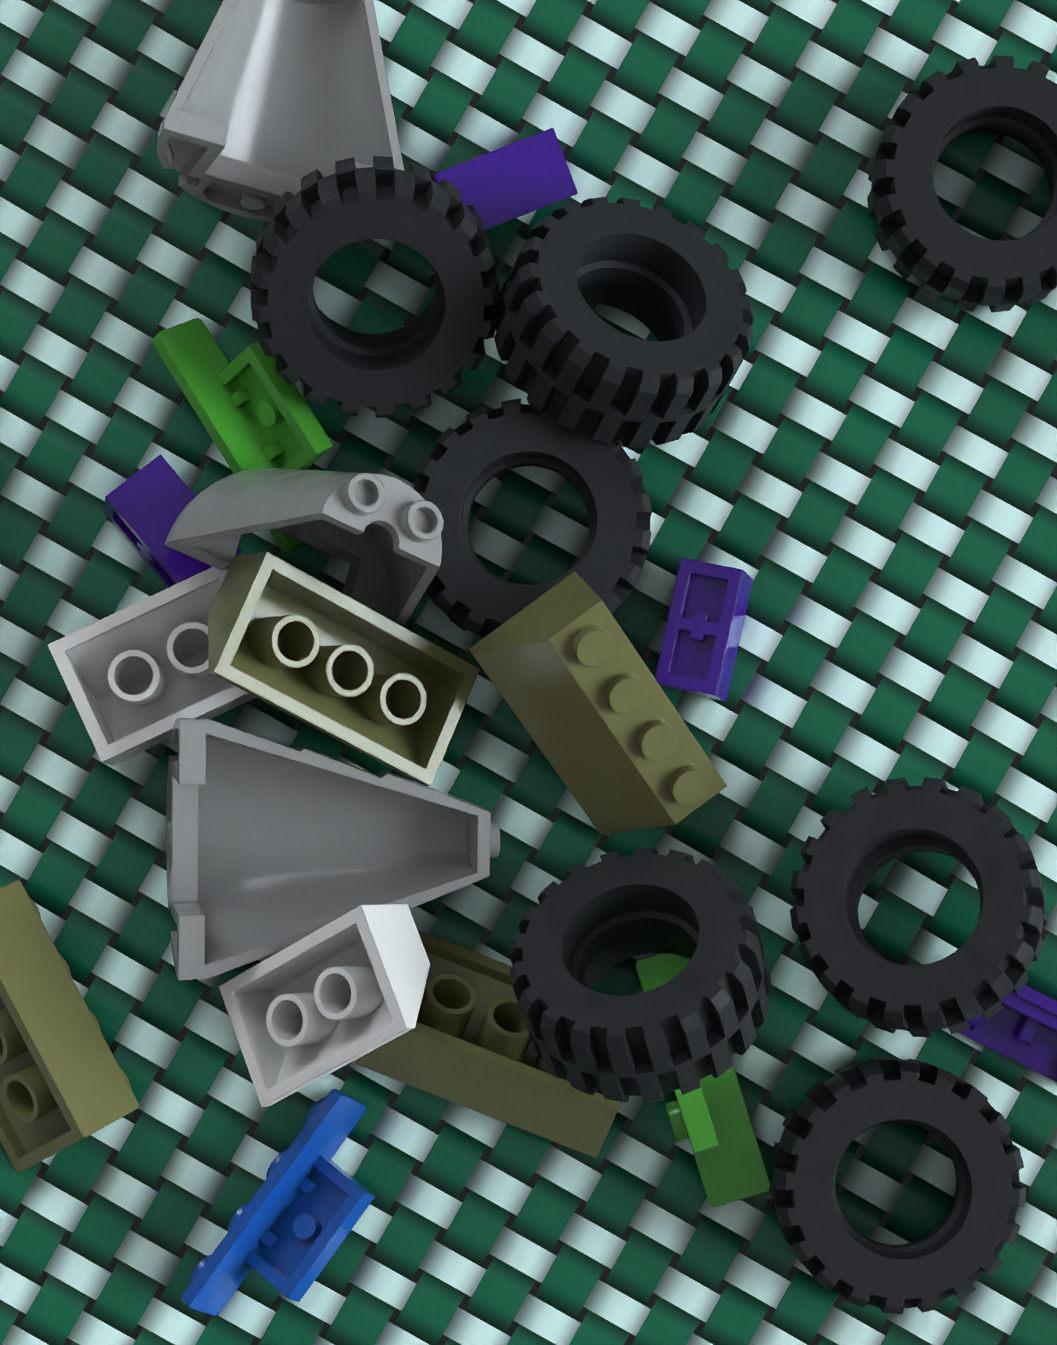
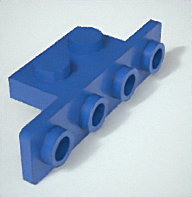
M332 1089L326 1097L320 1099L311 1107L306 1115L304 1128L288 1150L281 1152L272 1161L267 1170V1179L251 1201L241 1206L232 1216L228 1225V1233L212 1255L204 1258L195 1267L190 1277V1285L181 1296V1301L191 1309L216 1316L222 1311L253 1268L288 1299L300 1302L375 1198L371 1192L331 1160L366 1112L367 1107L337 1089Z

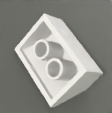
M211 567L48 644L49 650L101 762L113 766L170 739L173 725L177 718L212 719L257 698L209 673L208 614L227 574L228 567L223 570Z
M408 904L360 905L219 986L261 1107L275 1104L415 1028L430 962Z

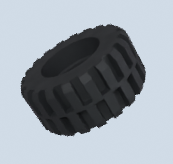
M994 55L989 65L979 66L978 61L974 57L956 62L953 70L946 75L938 70L924 79L918 91L914 94H908L897 107L878 143L877 151L871 161L868 180L872 183L867 202L869 217L877 219L879 227L874 235L881 250L886 251L890 249L897 259L893 268L904 280L913 275L925 285L921 290L922 294L935 301L941 295L955 299L954 308L973 312L978 305H989L991 313L1010 311L1017 303L1025 302L1029 306L1046 298L1052 290L1057 288V84L1046 78L1050 67L1033 60L1026 70L1013 67V56ZM978 132L1005 135L1023 144L1039 160L1048 179L1050 203L1042 221L1031 232L1014 240H989L965 231L947 215L936 195L933 178L939 156L956 138Z
M373 156V167L356 168L354 157L335 161L336 173L323 178L321 172L316 169L302 177L301 190L296 195L285 191L273 205L272 220L263 221L256 238V254L252 256L251 311L252 320L256 321L258 325L257 339L266 356H275L276 372L288 385L295 384L300 380L303 383V397L319 406L323 405L327 397L337 400L338 413L355 417L359 413V406L375 407L376 418L395 417L394 406L410 403L412 411L416 412L432 405L430 393L438 388L445 395H450L463 384L461 370L464 366L469 370H476L486 355L484 339L494 337L498 323V316H496L494 308L496 303L500 301V287L490 238L486 236L483 221L474 206H465L462 202L460 190L447 179L440 181L439 184L432 181L429 168L411 162L408 165L407 171L395 169L393 157ZM367 239H386L411 247L425 257L433 269L436 287L432 301L414 321L391 332L378 334L360 333L336 324L317 306L313 293L315 274L322 263L340 248Z
M607 197L590 198L584 200L581 206L574 202L554 210L551 216L541 219L531 229L500 292V301L497 302L494 308L496 316H498L494 337L496 348L501 361H508L505 370L516 389L524 387L529 393L527 396L528 403L540 414L547 410L558 418L557 426L570 433H573L575 428L590 434V441L608 445L612 440H620L623 447L640 448L646 447L651 439L655 445H661L678 440L682 434L694 432L704 424L709 414L714 412L750 349L753 337L751 329L754 321L750 298L744 296L747 289L738 269L731 270L728 267V254L718 243L709 244L703 238L704 231L690 221L686 225L671 217L673 212L658 205L653 210L640 206V200L624 197L618 199L616 203H609ZM587 303L608 305L632 315L642 322L656 336L658 341L638 339L614 329L599 318Z
M521 398L502 401V407L485 412L482 407L466 415V422L454 430L449 427L436 440V448L429 457L424 455L415 472L417 478L413 489L424 500L430 501L437 506L444 521L441 532V564L426 589V593L433 603L449 617L450 621L462 630H468L476 634L481 639L574 571L602 599L612 614L618 608L620 609L640 577L649 551L652 534L650 531L652 509L650 496L646 494L642 482L643 473L636 459H630L622 448V441L612 440L610 444L604 445L590 441V434L576 428L573 433H570L556 425L558 418L547 410L540 414L531 404H521ZM536 466L560 474L577 489L588 511L589 537L581 557L569 571L547 583L521 585L499 578L481 563L470 542L468 520L477 494L493 477L516 467Z
M905 777L886 780L887 791L872 795L868 787L850 795L854 802L853 806L842 814L833 807L820 820L825 827L820 837L816 839L808 836L800 851L801 856L805 860L802 871H793L790 891L796 898L795 907L790 909L792 929L798 935L801 944L798 948L818 981L845 1010L856 1018L862 1017L870 1021L875 1028L893 1034L896 1029L909 1031L913 1037H932L933 1030L948 1028L951 1034L969 1029L968 1021L982 1014H985L987 1019L1003 1009L1001 1001L1011 991L1018 994L1029 978L1026 971L1032 961L1039 960L1044 944L1041 934L1043 925L1047 924V905L1043 894V883L1032 851L1023 834H1019L1016 831L1011 818L997 805L990 807L985 804L980 793L965 786H962L958 791L947 788L945 780L929 777L924 778L922 786H909ZM936 852L951 856L970 872L979 890V920L968 940L949 956L924 965H900L878 954L866 941L858 917L860 898L872 876L888 862L909 853Z
M653 847L635 848V854L620 856L618 850L600 855L601 862L588 867L582 862L567 871V879L559 885L553 881L538 896L539 907L530 906L518 925L521 934L515 936L511 945L509 957L513 967L509 973L512 987L536 1052L542 1055L546 1067L555 1076L565 1080L569 1079L571 1087L589 1095H595L598 1089L602 1090L606 1100L628 1103L629 1096H642L643 1102L664 1100L663 1093L680 1089L682 1095L699 1089L701 1087L699 1080L710 1074L715 1079L733 1066L731 1056L734 1053L742 1056L757 1038L754 1027L760 1028L765 1022L768 1013L769 1002L767 995L771 991V979L753 907L748 905L746 894L737 882L730 878H725L723 870L702 859L696 865L693 855L670 849L668 855H659L657 849ZM649 953H671L691 959L685 968L673 979L647 992L633 995H608L591 990L599 978L609 969L635 956Z
M891 1057L871 1058V1062L860 1065L851 1063L835 1070L836 1075L823 1083L817 1081L804 1093L807 1097L796 1110L791 1108L782 1123L785 1129L780 1142H775L771 1157V1162L774 1164L773 1179L769 1180L771 1185L770 1193L777 1213L776 1220L784 1238L800 1263L806 1267L814 1279L827 1290L832 1289L842 1295L845 1301L865 1308L867 1304L879 1307L883 1313L903 1314L904 1308L918 1307L923 1313L940 1309V1301L952 1295L961 1300L976 1290L972 1283L984 1272L992 1276L1003 1263L998 1257L1006 1242L1014 1245L1021 1227L1015 1222L1017 1208L1025 1207L1026 1187L1020 1184L1019 1170L1024 1168L1020 1148L1013 1145L1009 1136L1011 1128L1003 1115L989 1104L988 1098L977 1088L956 1075L927 1062L910 1058L908 1060H898ZM891 1122L909 1123L931 1132L947 1149L956 1173L954 1199L943 1220L935 1229L922 1238L898 1245L876 1242L856 1231L844 1217L838 1204L835 1189L837 1168L849 1144L866 1130Z

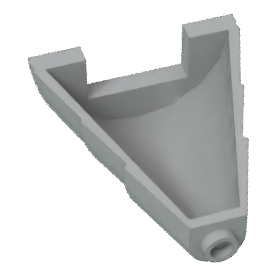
M177 718L174 722L171 739L172 744H178V756H169L166 874L168 910H171V915L177 925V931H171L170 938L178 980L209 979L277 953L360 905L408 904L410 909L489 877L490 858H497L499 856V824L496 819H491V812L483 806L424 786L385 770L374 774L304 747L295 749L208 718L200 720Z

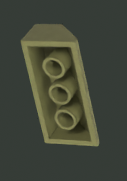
M267 551L234 556L208 614L209 673L424 786H432L480 671L479 668Z
M575 571L469 648L479 665L601 835L675 825L727 787L602 599Z
M20 879L0 888V1142L18 1174L140 1108L131 1090L129 1078L115 1060L101 1033L97 1018L89 1011L71 977L70 968L66 960L57 951L41 920L38 907L29 898Z
M418 930L430 962V968L416 1026L412 1030L358 1058L356 1064L597 1158L621 1102L606 1100L602 1090L599 1089L595 1095L581 1092L571 1087L569 1079L558 1078L546 1067L542 1055L538 1054L534 1048L516 999L509 973L512 966Z

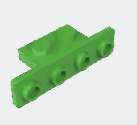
M199 318L160 331L152 339L155 349L234 474L257 468L307 470L333 447L332 442L296 385H288L276 372L275 356H266L259 342L249 345L229 364L206 325ZM269 529L284 552H289L306 544L281 531Z
M659 953L638 960L635 967L643 992L655 989L673 979L685 968L691 959L671 953ZM734 1066L730 1067L716 1079L710 1074L699 1080L701 1087L682 1095L680 1089L674 1090L677 1100L665 1104L676 1141L689 1138L709 1204L712 1207H718L768 1191L771 1186Z

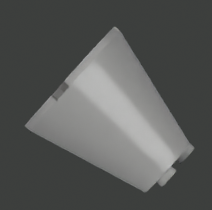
M223 0L160 125L157 139V155L163 169L174 168L180 174L178 186L197 199L223 211L262 222L272 220L273 205L285 191L296 195L301 190L302 177L316 169L321 172L323 178L336 173L335 161L354 157L356 168L373 167V156L393 157L394 168L404 170L373 0Z
M257 468L229 475L200 492L179 514L169 531L164 545L219 570H223L231 565L242 534L276 529L350 563L342 593L404 627L440 568L442 559L441 532L444 521L436 505L424 500L408 484L391 476L373 473Z

